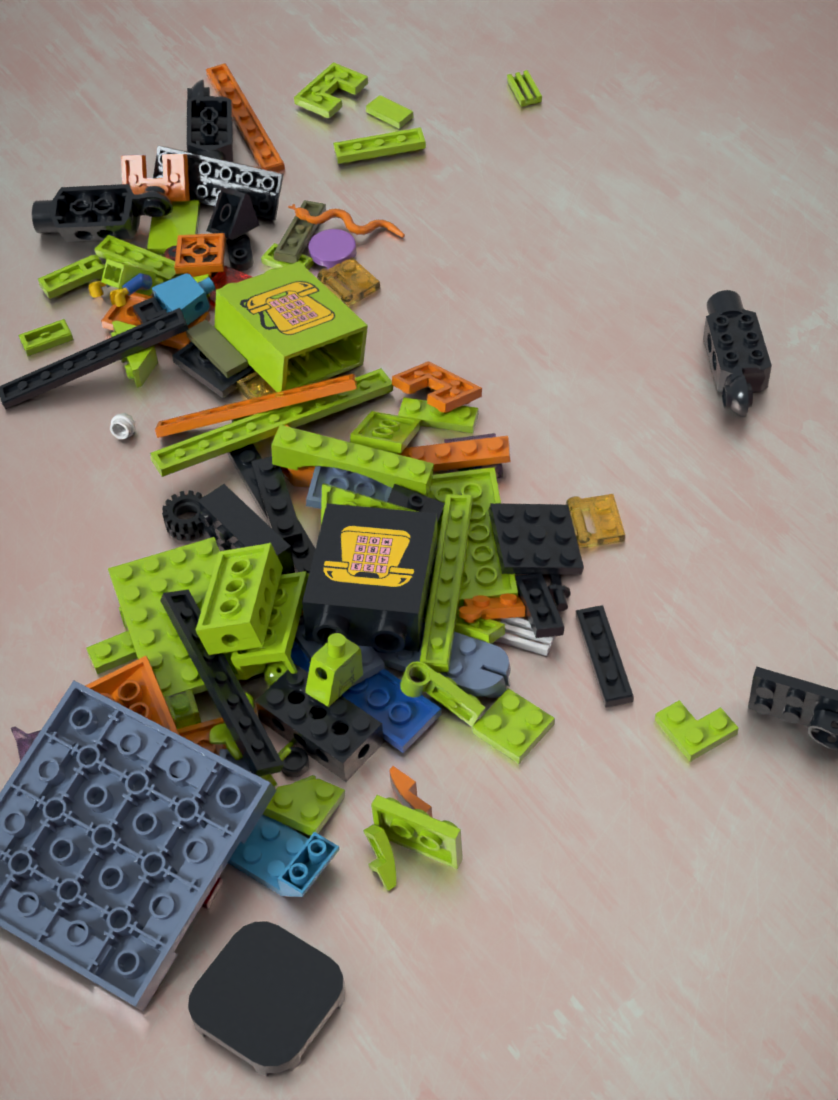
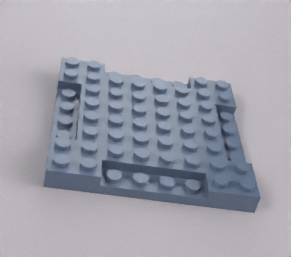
M74 680L0 792V927L144 1012L178 955L174 952L237 846L240 842L245 844L277 790L270 782Z

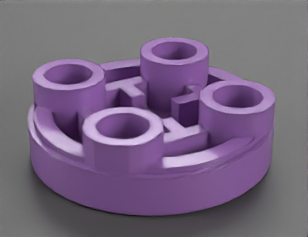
M328 229L317 233L311 238L308 246L309 255L318 265L327 267L329 271L339 270L341 265L349 262L357 254L354 237L340 229Z

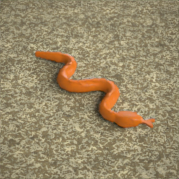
M295 204L288 206V208L295 210L296 217L308 223L317 225L325 223L332 218H341L346 228L356 235H365L371 233L376 228L384 227L401 238L405 237V234L398 227L383 219L373 220L364 226H359L353 222L351 215L345 210L329 209L315 217L311 216L309 211L304 208H296Z

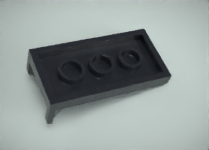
M756 666L748 709L755 710L759 714H768L784 719L789 723L808 726V734L815 742L828 749L838 751V690ZM832 736L835 737L837 741L832 743L829 742L827 738Z

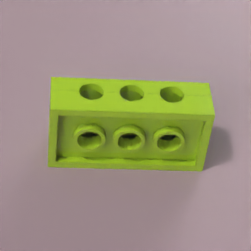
M271 543L220 551L218 553L196 627V632L209 655L263 647L283 569Z

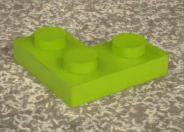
M678 700L655 714V721L690 762L738 735L739 731L738 726L721 707L696 720L681 701Z

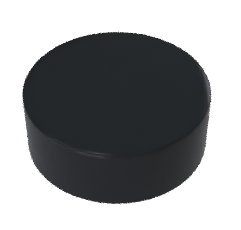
M290 747L291 753L282 761L284 765L281 771L288 777L302 776L309 768L308 754L300 747Z

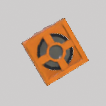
M225 233L178 235L175 258L176 274L187 273L192 277L208 274L213 279L220 272H223L226 244Z

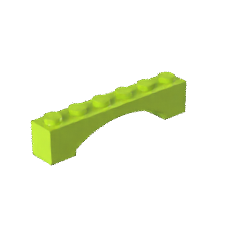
M284 425L279 426L271 444L272 464L298 471L299 467L304 466L338 468L367 476L393 488L394 484H397L425 496H428L433 481L434 463Z

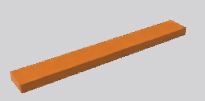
M224 63L207 68V77L218 96L231 99L232 121L259 168L275 172L285 170L283 160L227 64Z
M349 374L158 422L155 432L157 438L355 390L357 389V380L355 374Z

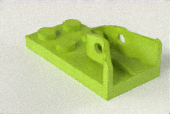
M306 571L281 575L263 647L233 651L231 660L242 680L249 679L264 669L267 663L283 661L292 674L298 672L291 659V650L303 608L302 601L309 577Z

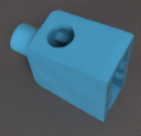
M184 274L152 287V290L162 309H166L168 313L180 308L187 325H189L209 310L210 306L206 295L215 291L216 288L209 277L197 283L190 274Z

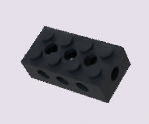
M294 663L298 671L296 674H292L287 670L255 701L259 720L287 741L293 742L294 746L304 749L311 758L347 782L384 743L382 723L342 695L328 707L305 693L309 673Z

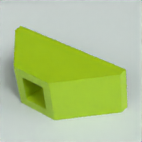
M113 321L114 332L110 334L113 337L136 326ZM154 345L121 359L122 363H127L124 367L128 379H134L137 388L145 383L158 364Z

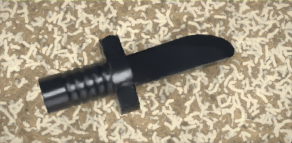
M549 574L552 585L547 587L550 594L555 599L557 610L565 611L568 608L566 598L571 595L570 588L565 585L562 586L560 574Z

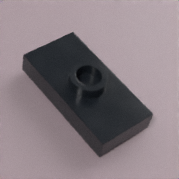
M394 484L387 501L418 512L437 513V523L445 504L397 484Z

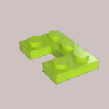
M333 62L294 96V102L300 107L330 119L342 108V100L331 94L340 88L356 95L368 84V76Z

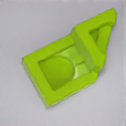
M372 824L363 830L377 857L376 860L368 865L373 872L378 873L383 886L389 891L396 886V868L392 848L384 829Z

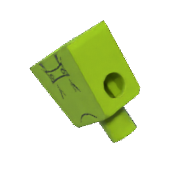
M340 633L331 634L328 637V642L311 658L305 693L328 707L363 676L360 647Z

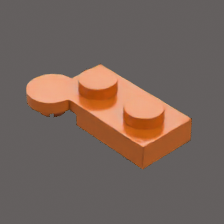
M510 593L502 594L498 598L477 595L473 599H464V606L459 609V616L467 623H474L479 618L486 620L525 617V605L519 596L517 597Z

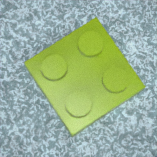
M508 688L472 727V732L520 764L554 726L555 718Z

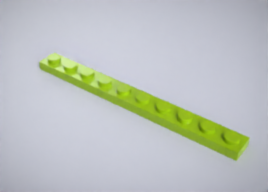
M380 368L356 377L357 389L249 416L151 452V461L161 477L274 436L280 425H288L291 428H295L392 392V381Z

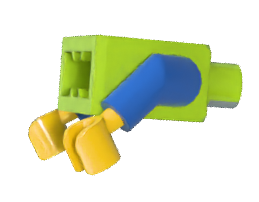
M107 259L102 280L90 283L88 289L90 296L96 298L104 295L102 289L104 286H107V288L110 286L118 288L110 292V299L112 305L116 304L117 307H121L126 304L125 295L130 296L135 292L150 296L153 291L152 287L164 282L162 278L156 277V272Z

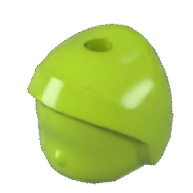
M283 661L272 662L266 665L264 676L269 687L288 670Z

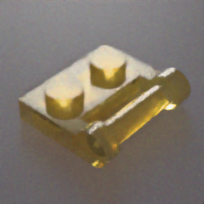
M353 257L330 269L324 268L317 275V279L333 289L347 306H351L381 289L380 281ZM336 278H338V279H339L343 284H345L350 290H347L344 286H342V285L336 280Z
M614 494L582 499L574 496L566 501V505H568L572 513L577 531L576 538L580 548L625 542V531ZM583 511H589L595 533L591 534L587 531Z

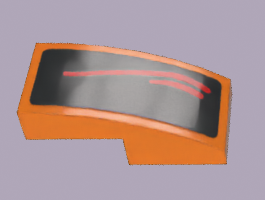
M392 766L389 769L390 781L397 800L403 806L413 810L421 809L433 818L432 807L417 796L416 781Z

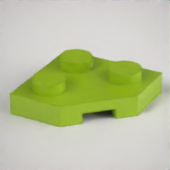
M319 778L278 786L263 815L311 836L314 832L319 834L345 798V790Z

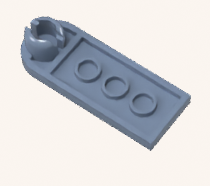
M424 622L419 652L401 650L400 652L389 654L380 652L373 647L383 660L385 666L405 672L410 663L420 662L426 622ZM454 632L449 672H439L440 674L451 678L460 689L473 696L497 698L506 691V686H510V662L507 653L502 648Z

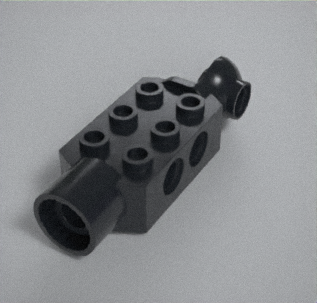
M204 79L200 80L192 88H187V152L233 162L232 101L226 97L210 96V88L204 87Z
M128 184L61 187L53 200H40L33 203L32 222L37 233H60L65 242L102 241L108 235L125 240L133 239L140 225V216H166L173 211L171 200L166 196L165 190L158 186H149L142 194H134Z
M723 290L713 294L707 301L709 315L706 316L703 340L717 391L722 393L724 408H730L737 415L746 417L748 407H751L753 403V392H761L768 388L772 364L756 312L743 308L741 297L738 293L731 290Z

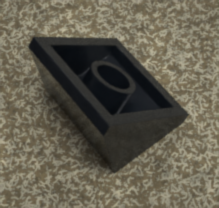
M222 187L206 231L210 233H225L226 238L234 240L260 226L249 195Z

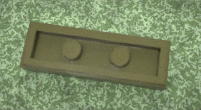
M207 319L186 331L187 337L227 378L248 367L247 360Z

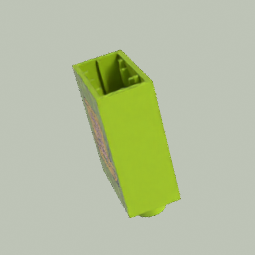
M299 261L278 269H270L264 274L238 283H229L223 288L216 290L214 328L276 392L317 383L363 365L368 325Z

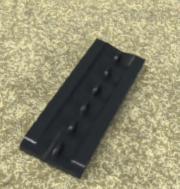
M157 147L153 178H163L162 155L187 154L190 201L199 200V203L215 206L221 188L224 187L249 195L256 216L276 220L283 173L170 147Z

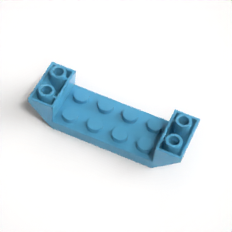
M262 814L245 844L239 843L228 864L280 896L303 897L340 848L316 832L308 839L283 823Z

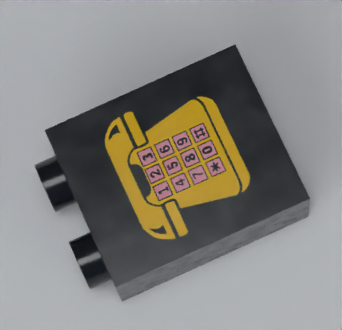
M327 503L302 601L305 640L316 641L324 646L331 634L340 633L358 646L374 647L383 653L392 654L401 650L419 652L437 555V513Z

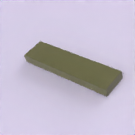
M304 200L300 208L308 210L311 216L316 217L326 211V204ZM295 215L274 251V260L289 263L298 262L319 224L308 223Z

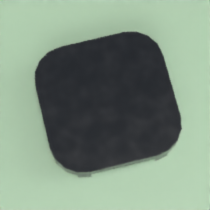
M268 921L253 922L243 926L233 935L194 985L189 995L188 1009L195 1029L203 1037L208 1036L252 1065L257 1073L268 1076V1073H281L288 1069L293 1071L302 1063L300 1058L334 1010L336 1008L341 1009L345 1000V983L339 965L326 954L279 925Z

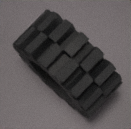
M189 490L187 495H185L184 491H181L178 497L176 494H173L171 496L172 501L167 499L165 501L166 506L163 505L162 508L167 532H170V536L173 538L177 536V539L181 541L183 537H186V541H191V536H195V539L200 538L199 533L203 534L204 524L199 517L201 511L198 500L203 498L202 494L197 492L194 495V492ZM187 512L197 513L194 517L189 519L178 518L180 515Z

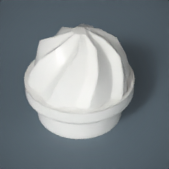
M126 413L117 414L111 420L110 431L119 439L131 437L135 432L136 421L133 420L132 415Z

